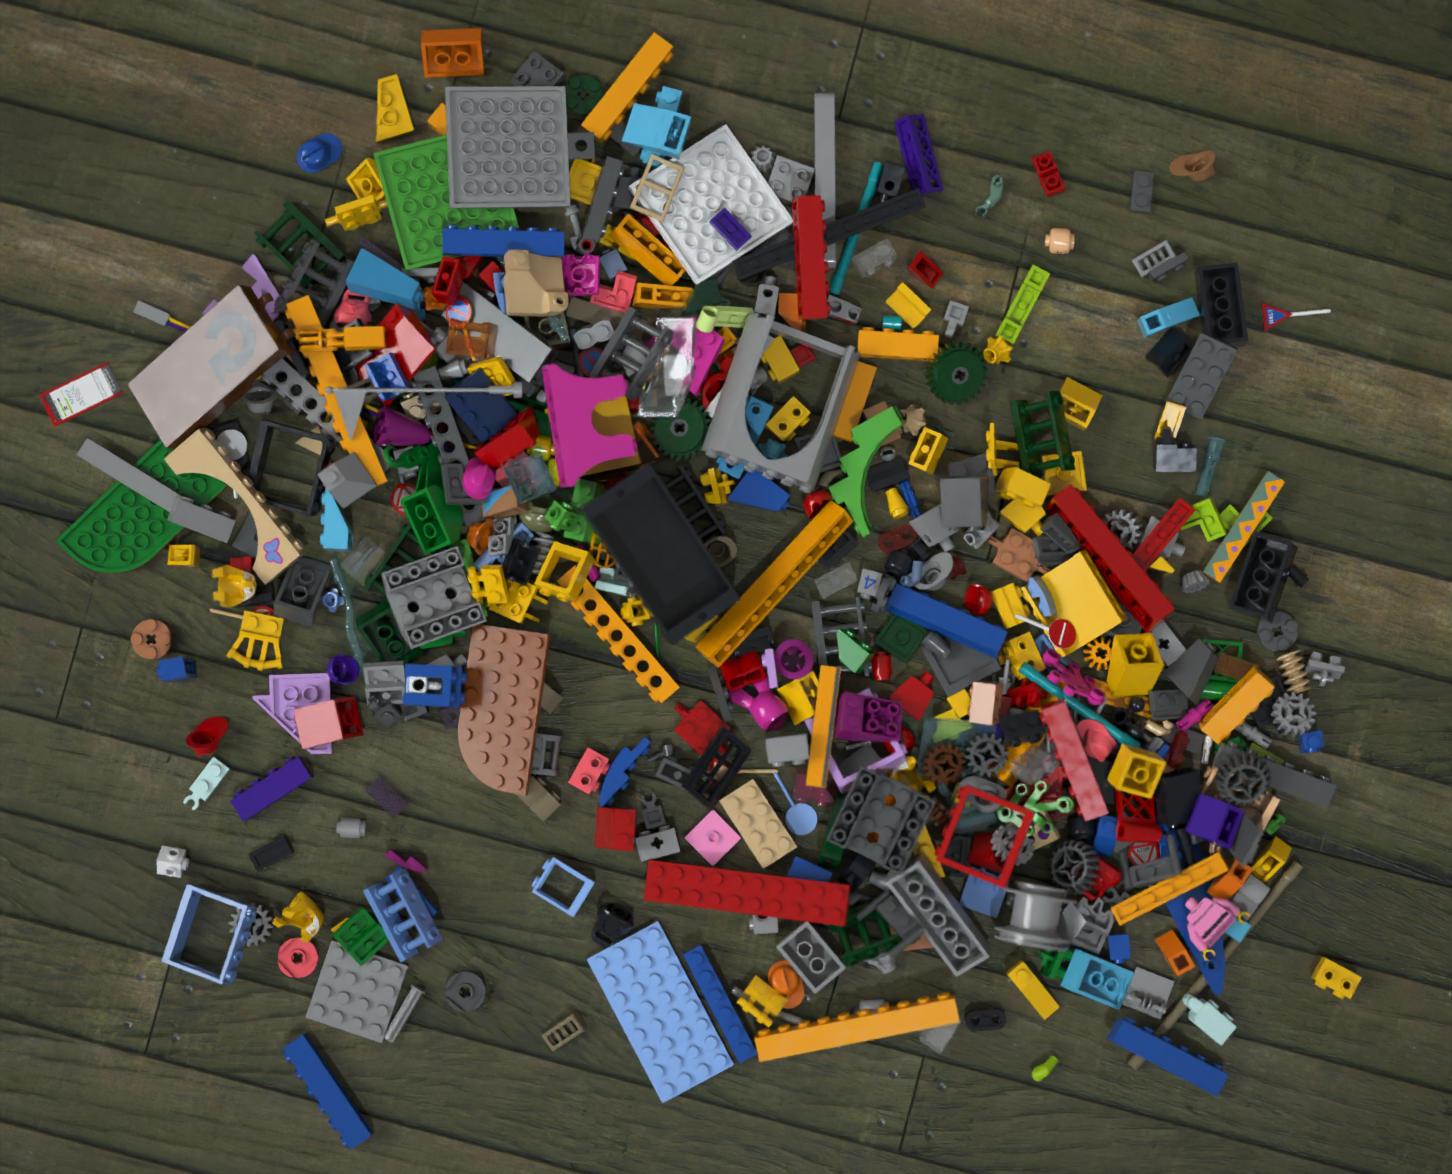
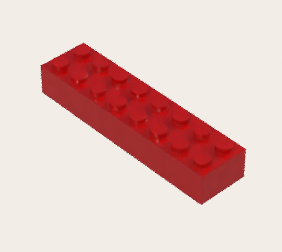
M1070 484L1051 499L1045 509L1046 513L1049 516L1058 513L1082 546L1078 551L1087 550L1109 589L1143 630L1148 634L1165 621L1175 609L1172 601L1161 593L1158 584L1155 581H1151L1144 567L1136 563L1133 554L1121 545L1119 537L1111 533L1107 523L1096 515L1093 506L1086 503L1082 498L1081 492Z

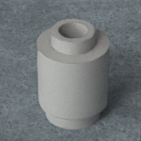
M342 817L341 821H337L336 833H340V838L365 837L366 820Z

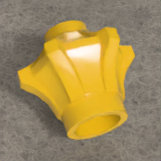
M1002 335L996 339L989 337L987 340L988 345L983 352L984 359L988 363L995 362L1000 364V361L1009 363L1011 361L1010 350L1013 347L1004 340Z

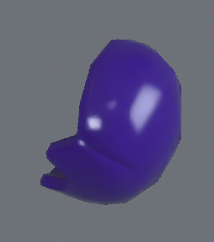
M339 654L330 659L327 665V675L333 683L347 685L356 681L359 676V666L355 658Z

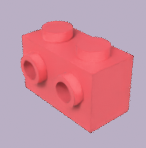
M588 747L568 783L587 794H591L592 791L595 793L601 784L598 779L601 774L606 775L611 766L608 763L610 759Z

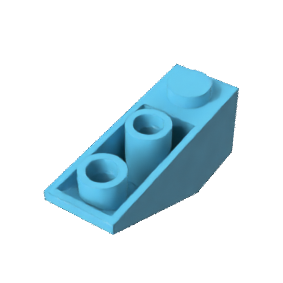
M1191 297L1141 316L1137 322L1144 339L1196 318L1200 314Z

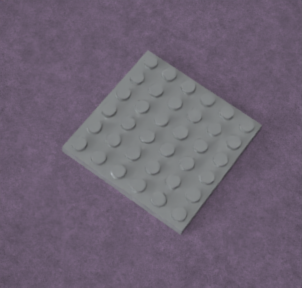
M565 86L445 87L450 209L570 207Z

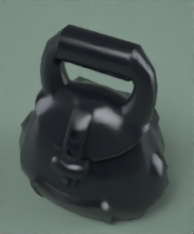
M606 902L600 906L597 912V924L591 934L593 941L606 949L618 943L619 938L629 933L633 928L634 917L630 914L631 912L611 902ZM598 931L603 932L605 935L612 938V942L606 940L605 938L601 937L596 933Z

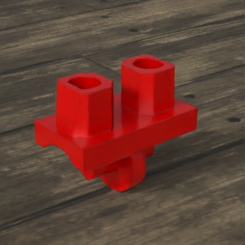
M1024 678L1019 687L1007 689V695L1012 698L1010 706L1020 710L1024 709L1025 702L1030 708H1039L1040 701L1048 697L1047 692H1042L1039 689V685L1028 678Z

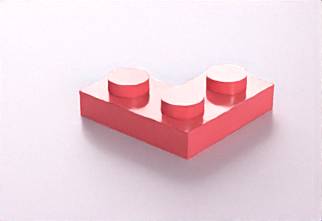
M618 271L614 288L600 284L599 294L591 295L590 303L626 313L629 306H631L637 276Z

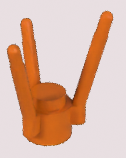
M638 421L632 425L635 440L638 442L642 439L655 458H658L659 455L645 437L646 434L650 437L652 433L645 424H641Z

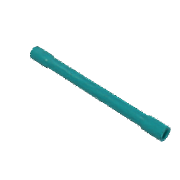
M879 162L873 163L857 212L870 207L875 190L883 174L884 164ZM860 234L847 239L838 268L829 287V294L834 296L840 295Z
M1027 662L1021 665L1018 672L1032 682H1036L1058 699L1065 697L1069 707L1086 719L1096 720L1101 723L1121 745L1123 743L1139 748L1140 742L1127 733L1122 732L1073 696L1065 694L1062 688L1043 676L1037 669Z

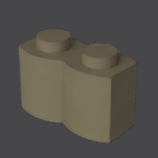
M532 776L530 778L528 795H516L544 822L561 805L558 802L561 798L553 790L549 793L544 788L547 784L539 776L536 779Z

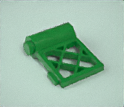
M1202 639V642L1206 643L1208 641L1211 645L1216 646L1220 651L1216 656L1222 653L1229 661L1222 669L1216 663L1215 668L1218 672L1210 676L1200 698L1220 701L1241 679L1243 643ZM1229 646L1238 647L1237 656L1234 659H1231L1224 651ZM1231 664L1236 669V678L1228 677L1223 670Z

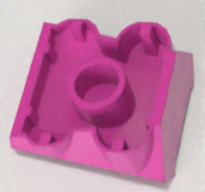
M592 254L584 256L565 255L561 261L564 290L568 293V296L598 295L600 290V256Z

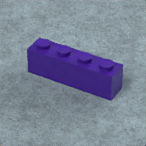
M293 756L284 762V767L272 769L267 773V778L263 780L259 778L250 784V789L246 791L242 789L233 795L234 799L230 802L243 822L251 819L314 778L301 757L295 758Z

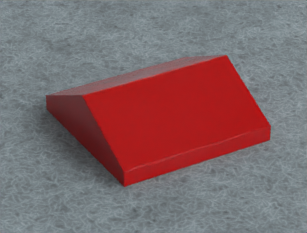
M975 833L968 862L1001 874L1006 860L1002 862L1001 856H995L997 850H992L994 844L991 843V839L994 833Z

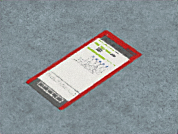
M106 362L39 396L53 425L57 426L121 395L122 391L109 364Z

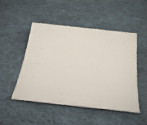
M1069 903L1059 916L1057 934L1062 938L1069 939L1071 942L1086 923L1084 917L1074 904ZM1071 942L1064 943V947L1068 948Z

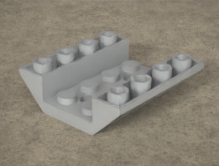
M458 546L382 573L387 599L399 630L410 649L487 621L480 602L476 603L472 597L471 588L463 570L465 564ZM447 589H453L456 592L454 599L446 597L445 591ZM410 602L418 605L419 609L417 612L412 613L408 610Z

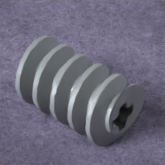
M536 532L540 538H533V541L538 544L534 546L541 549L531 572L537 575L553 542H558L554 537L541 532Z

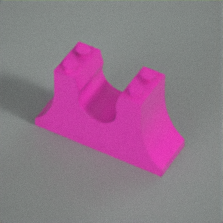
M556 364L541 367L560 488L575 486L579 477L596 464L611 459L635 456L637 443L632 438V435L615 434L603 436L594 429L591 423L592 410L599 402L612 401L626 395L625 391H628L627 380L623 379V375L583 378L563 371Z

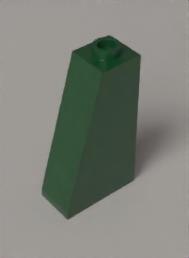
M839 788L836 791L817 862L818 866L837 870L841 861L844 848L826 839L849 791L841 794Z

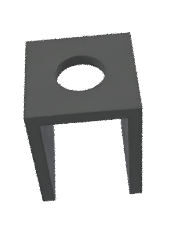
M594 132L567 133L569 166H572V159H592V163L595 164ZM580 140L587 143L586 150L582 152L578 151L575 147L576 143Z

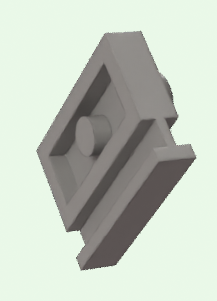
M402 268L404 274L420 283V281L428 280L430 284H434L439 268H416L405 271V268Z

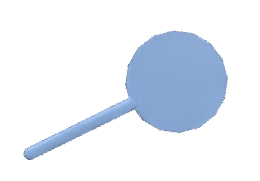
M773 773L792 806L786 814L785 822L787 827L797 835L809 834L817 824L815 810L807 804H795L778 773Z

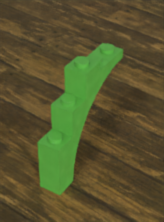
M893 406L851 429L853 433L851 437L856 445L859 444L860 447L839 458L841 461L840 467L845 474H848V477L828 487L834 503L836 502L837 505L845 502V510L850 517H853L855 521L854 527L857 533L863 537L874 532L865 503V485L869 467L882 443L894 431L906 424L897 406Z

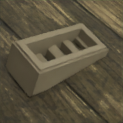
M575 1011L541 1036L553 1052L585 1031L588 1026L578 1011ZM565 1024H567L568 1027L570 1028V1030L572 1031L571 1034L569 1033V1031L567 1030V1028L564 1026ZM557 1029H560V1030H561V1032H562L563 1035L565 1036L564 1039H563V1037L560 1035V1033L558 1032ZM551 1033H553L559 1041L557 1044L550 1035Z

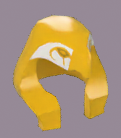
M229 565L212 570V578H218V592H213L214 601L220 602L221 607L232 608L255 595L257 583L251 573Z
M912 755L905 756L907 762L888 771L889 777L918 791L926 788L930 793L936 789L934 782H931L915 767L917 760Z
M300 892L293 898L289 906L283 909L282 915L284 916L281 918L275 917L272 924L278 928L286 925L301 928L302 936L300 940L309 942L320 930L324 922V914L309 896Z

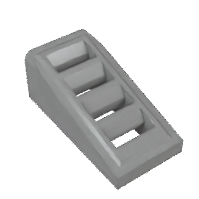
M1165 240L1136 257L1132 262L1141 277H1144L1150 271L1177 257L1169 241ZM1163 247H1165L1166 251L1169 254V257L1167 258L1161 250ZM1156 251L1159 253L1162 259L1161 262L1158 261L1157 257L1154 254ZM1147 256H1151L1155 263L1154 266L1150 264ZM1140 260H1144L1148 267L1147 270H1144Z

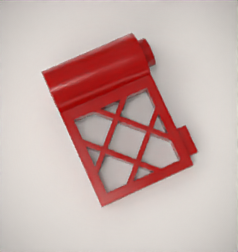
M1114 787L1118 824L1115 829L1117 840L1157 844L1162 838V830L1156 824L1154 802L1156 801L1155 791L1151 799L1146 798L1143 800L1139 795L1132 793L1126 799L1122 795V790ZM1133 797L1140 803L1137 810L1129 802ZM1125 806L1133 813L1131 817H1124ZM1142 808L1148 812L1149 819H1145L1139 813Z

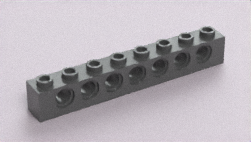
M437 366L419 371L411 379L413 388H424L426 384H432L434 388H444ZM419 392L418 403L421 409L425 408L427 414L424 417L427 428H432L434 435L431 436L434 447L439 448L440 454L437 456L440 465L451 464L452 461L458 460L463 465V472L465 473L469 457L451 406L444 398L446 392H434L433 395ZM433 403L441 405L442 410L440 414H433L430 407ZM445 422L448 425V431L440 433L437 430L438 423ZM445 442H453L455 450L453 452L445 451ZM475 504V507L472 509L459 505L463 514L462 523L465 522L466 526L487 520L483 518L482 504Z

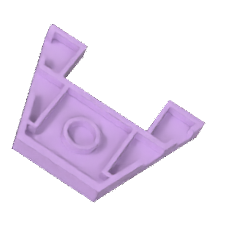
M253 254L241 268L257 280L251 288L258 299L266 293H270L274 301L267 303L265 309L273 322H275L281 316V313L274 310V303L279 293L259 260ZM213 300L209 304V306L203 311V314L205 315L218 302L216 300Z

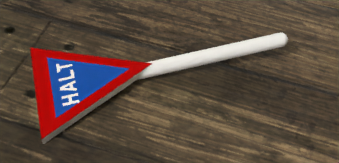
M1261 302L1264 332L1288 317L1331 312V309L1289 313Z

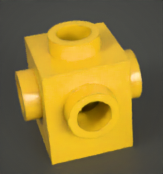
M638 597L627 598L628 602L622 604L620 612L622 619H625V623H632V626L643 625V620L650 619V615ZM632 608H634V609L636 610V615H635V616L633 615V609H632Z

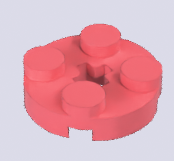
M301 937L287 940L278 952L279 968L285 975L292 978H302L310 975L316 969L319 961L316 946L311 941H301ZM294 953H301L303 955L302 963L299 961L295 963L293 961L295 959Z

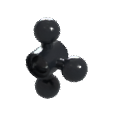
M1135 696L1130 699L1127 710L1123 707H1117L1111 713L1112 725L1127 731L1128 735L1134 739L1141 738L1144 733L1143 727L1135 723V718L1132 715L1134 712H1141L1144 709L1145 701L1143 698Z

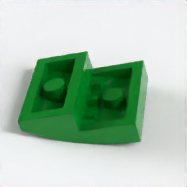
M363 907L358 909L331 934L360 966L389 941L381 926L375 922Z

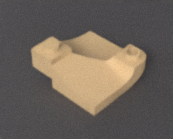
M508 250L505 253L506 275L503 277L507 316H555L567 309L568 293L564 290L561 257L536 255L529 253L528 250Z

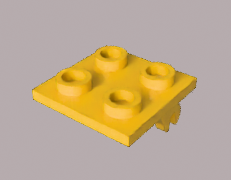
M990 423V430H986L988 442L986 454L988 468L992 469L993 476H997V468L1017 467L1020 469L1019 462L997 459V450L1019 451L1017 443L997 440L994 423Z
M505 578L510 598L508 603H491L489 609L521 624L525 617L539 623L540 619L526 613L532 599L546 605L549 601L536 595L538 588L535 585L527 582L526 586Z

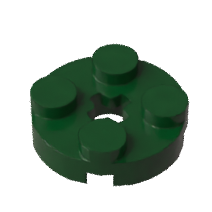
M588 75L572 77L565 86L566 105L576 115H589L603 98V90L600 83ZM584 90L586 91V94H589V97H585L584 100H581V97L578 96V93H581Z

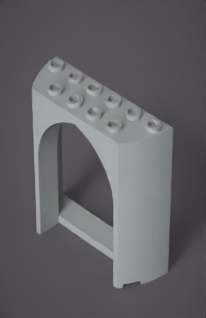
M759 314L748 315L701 451L706 452V456L717 459V457L725 459L724 462L729 465H742L743 469L748 472L754 473L758 471L762 473L764 478L773 480V478L779 479L783 485L792 487L793 484L800 487V491L810 494L814 491L860 358V353L854 352L855 347L851 345L844 348L773 321L775 316L767 314L765 318ZM769 332L841 359L821 420L813 437L794 455L776 460L766 459L757 450L749 436L745 422L747 395Z

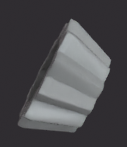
M764 144L761 147L755 146V151L750 152L752 156L750 159L759 172L763 170L767 173L768 169H773L776 153L772 152V147L766 148Z
M1197 570L1187 573L1182 578V592L1193 593L1200 591L1210 584L1209 579L1202 571Z

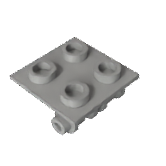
M777 155L768 185L777 197L792 202V199L797 196H806L815 168Z
M1136 967L1122 1005L1161 1019L1162 1014L1166 1011L1167 1007L1165 1005L1174 981Z

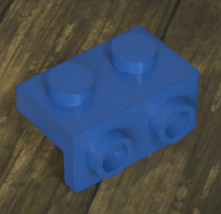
M393 352L365 365L367 376L372 380L375 388H410ZM376 392L382 401L391 400L404 393Z

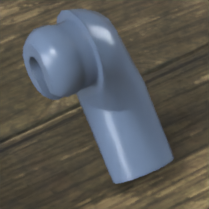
M913 561L912 572L900 578L901 585L909 588L921 580L923 562Z

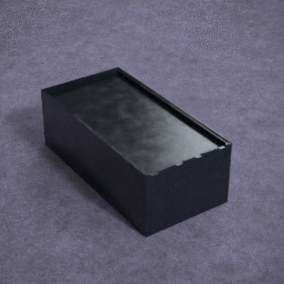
M644 463L578 508L669 644H676L741 600L650 463Z

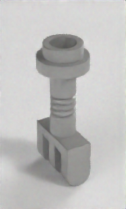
M576 205L565 208L566 212L564 214L565 217H570L574 227L575 236L571 237L570 240L574 251H576V242H579L581 239L582 228H580L577 216L580 209Z

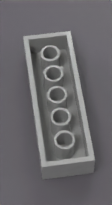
M922 853L907 861L901 876L892 871L888 872L886 884L910 916L918 923V926L923 929L924 935L956 977L990 957L991 946Z

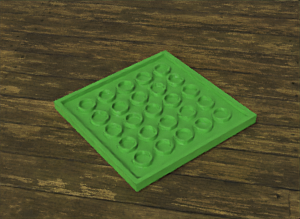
M447 135L373 153L405 271L439 263L443 257H462L442 255V230L447 229L449 225L459 226V229H467V226H479V230H487V227L490 226L499 227V230H507V227H519L514 208L450 209Z

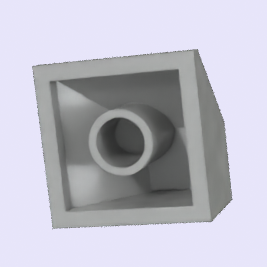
M355 452L333 463L317 474L327 490L343 509L377 486Z

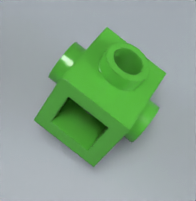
M554 500L544 518L550 522L549 526L553 529L572 532L581 515L573 509L574 506L566 501L561 503Z

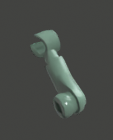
M996 175L992 178L990 196L984 201L983 205L976 208L975 214L979 210H983L985 213L982 218H985L987 210L992 208L1001 199L1003 190L1002 177Z

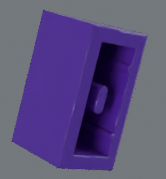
M1199 794L1185 832L1215 846L1230 849L1244 811L1223 801Z

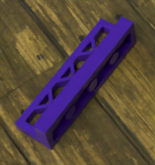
M924 114L907 115L894 121L911 189L919 188L922 196L928 193L944 191ZM914 120H918L920 130L916 127ZM920 140L924 142L925 149L921 146ZM925 159L929 161L930 168L926 165ZM930 178L934 180L935 187L931 186Z

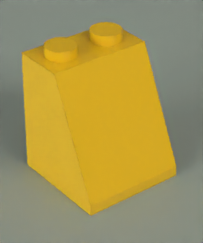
M1153 633L1114 636L1107 675V683L1112 697L1149 695L1148 691H1152L1164 667Z

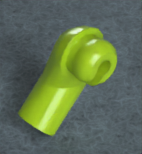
M1051 1055L1045 1063L1035 1067L1031 1073L1033 1079L1041 1081L1047 1077L1059 1062L1058 1059Z

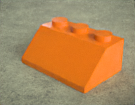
M482 28L422 31L421 49L425 78L484 75Z

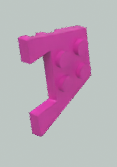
M697 313L670 328L675 332L671 344L696 366V369L682 382L695 396L699 394L700 387L703 381L706 380L712 363L715 362L725 343V340L714 329L710 333H705L696 327L699 317ZM654 337L644 343L645 346L652 349L657 338Z

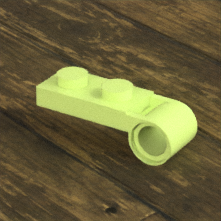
M704 306L696 322V327L705 333L712 332L714 326L744 328L748 315L754 314V311L748 307Z

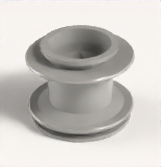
M1016 880L1013 881V884H1016V888H1001L1004 891L1016 894L1010 925L994 926V929L999 930V934L994 935L995 938L1038 948L1067 951L1064 943H1070L1071 941L1057 934V927L1062 902L1078 903L1077 900L1063 897L1064 894H1068V890Z

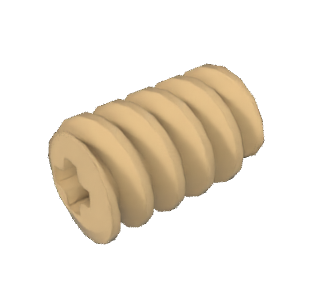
M1300 650L1283 654L1276 659L1283 662L1279 669L1286 670L1281 674V677H1288L1283 682L1285 685H1290L1286 692L1299 693L1312 689L1310 686H1305L1310 682V679H1303L1308 674L1307 671L1300 670L1305 667L1304 663H1298L1303 658V656L1296 655Z

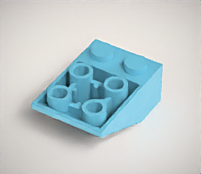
M634 103L622 142L679 160L691 125V117L672 110Z
M326 488L325 493H322V505H325V513H321V525H324V533L320 534V545H323V549L327 551L353 552L354 532L341 505Z

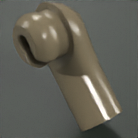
M842 469L825 471L818 480L819 489L828 491V487H830L829 485L833 480L844 478Z

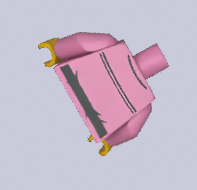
M1192 897L1185 904L1191 911L1186 917L1189 921L1187 929L1190 940L1199 951H1202L1206 961H1209L1205 956L1207 952L1210 951L1215 956L1214 950L1207 948V945L1211 947L1236 920L1241 924H1246L1241 920V915L1245 914L1250 918L1249 913L1240 912L1237 906L1226 899L1212 898L1210 900L1205 897L1199 903Z

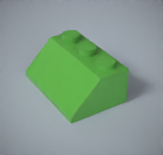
M583 479L577 480L571 505L574 506L573 509L581 517L572 532L564 531L563 537L565 539L591 544L593 531L578 508L603 492L605 485ZM597 537L595 538L594 546H598L600 543Z

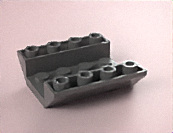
M861 766L826 840L844 849L847 847L882 864V867L901 876L936 801L889 776ZM887 795L895 796L896 804L888 806L885 803V797ZM869 832H876L879 835V840L875 843L870 842L867 839Z

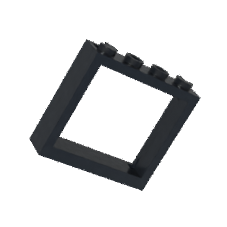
M261 420L248 474L257 492L260 490L274 429L324 442L308 507L264 495L267 505L307 516H317L322 506L320 501L321 495L326 489L317 474L328 467L330 457L336 447L334 443L335 438L271 420Z

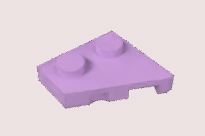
M765 649V654H761L763 667H767L770 688H777L773 649Z

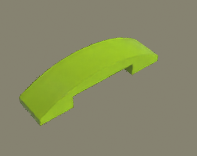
M1032 265L995 336L999 337L1002 335L1005 341L1012 345L1014 344L1050 273Z

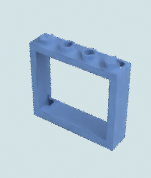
M187 884L162 962L219 984L232 985L237 976L236 971L239 962L243 958L245 943L250 936L251 925L256 918L257 907L198 885ZM201 894L242 909L221 974L180 959Z

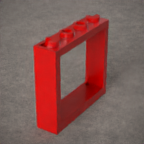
M965 784V787H960L957 794L959 799L957 807L953 806L949 817L952 818L950 825L946 824L942 836L945 837L943 843L938 844L934 854L937 856L936 861L1005 889L1036 811L972 785ZM969 793L1024 815L999 879L945 857Z

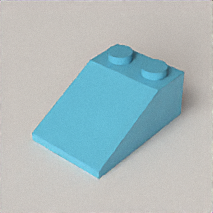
M1076 948L1060 986L1120 1010L1134 972Z

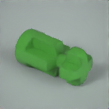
M1279 812L1275 814L1276 819H1270L1264 829L1269 836H1272L1280 828V822H1286V818Z

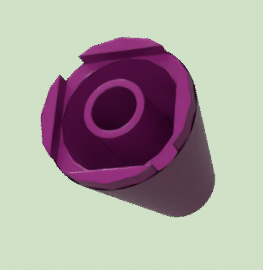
M381 407L377 415L379 422L378 425L375 424L373 432V443L375 445L424 446L426 442L430 441L431 431H429L426 425L390 407Z

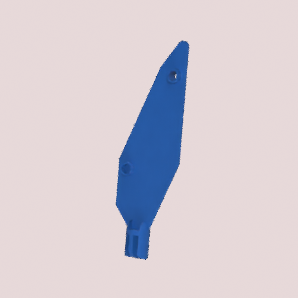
M1156 815V824L1162 830V838L1159 840L1160 857H1169L1170 852L1166 836H1175L1178 850L1179 844L1174 828H1169L1159 823L1158 816ZM1193 844L1196 863L1206 859L1199 845ZM1178 852L1181 869L1183 871L1184 863L1181 852ZM1213 878L1166 902V906L1213 994L1220 995L1222 993L1225 973L1223 938L1221 936L1211 947L1207 945V948L1214 950L1215 956L1212 952H1207L1205 956L1209 961H1206L1202 951H1199L1190 940L1187 929L1189 921L1186 917L1191 911L1185 906L1186 902L1192 897L1199 903L1205 897L1210 900L1214 898L1207 893L1214 880Z

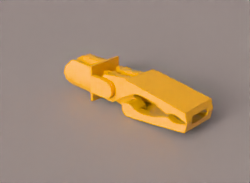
M384 326L344 327L343 332H338L337 329L321 328L318 331H299V336L303 337L299 339V344L307 345L300 346L299 351H336L340 347H344L345 351L386 348Z

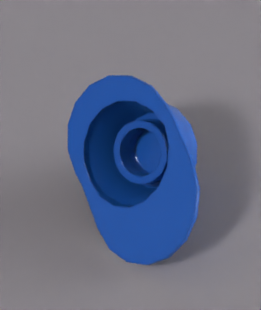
M324 133L305 142L297 152L299 166L304 171L312 173L329 166L338 160L342 154L341 141L335 135Z

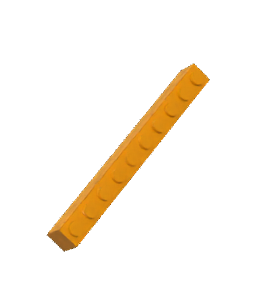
M309 295L286 304L288 309L285 310L288 321H293L296 327L293 331L296 334L297 340L303 338L299 336V331H318L320 328L323 329ZM302 351L304 358H309L311 365L308 368L312 377H317L319 381L316 387L320 396L324 395L327 400L324 403L328 415L333 414L335 419L332 422L336 433H341L343 440H340L344 452L348 451L349 454L355 452L376 483V487L388 483L360 414L353 438L350 440L334 392L329 395L325 391L328 386L332 388L348 387L333 351Z
M831 500L822 508L813 520L809 522L801 533L740 597L741 600L736 602L695 646L704 658L718 668L852 524L853 519L847 511Z
M945 992L938 994L936 998L930 999L929 996L918 998L916 1002L910 1003L909 1000L898 1002L896 1006L890 1007L889 1004L878 1006L876 1010L870 1011L869 1008L858 1010L856 1014L850 1015L849 1012L838 1014L836 1018L830 1019L829 1016L818 1018L816 1022L810 1023L809 1020L799 1022L796 1026L790 1027L789 1024H785L775 1030H770V1028L761 1029L758 1033H755L754 1038L759 1062L958 1023L960 1020L955 995Z

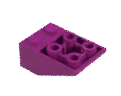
M844 692L837 699L834 737L851 741L899 742L902 702Z

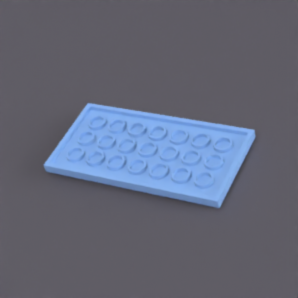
M659 921L587 958L592 971L662 1103L734 1065Z

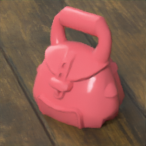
M347 289L343 295L342 304L335 310L333 315L336 325L342 328L355 319H361L363 326L369 327L372 322V315L368 308L371 297L352 293ZM349 295L365 297V299L363 301L359 299H349Z

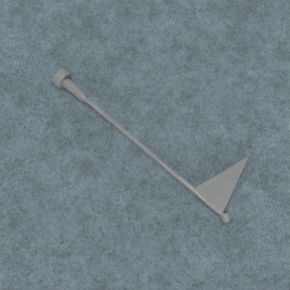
M514 382L513 386H489V388H332L328 386L325 391L329 395L334 392L350 440H352L366 392H489V394H514V398H522V382Z

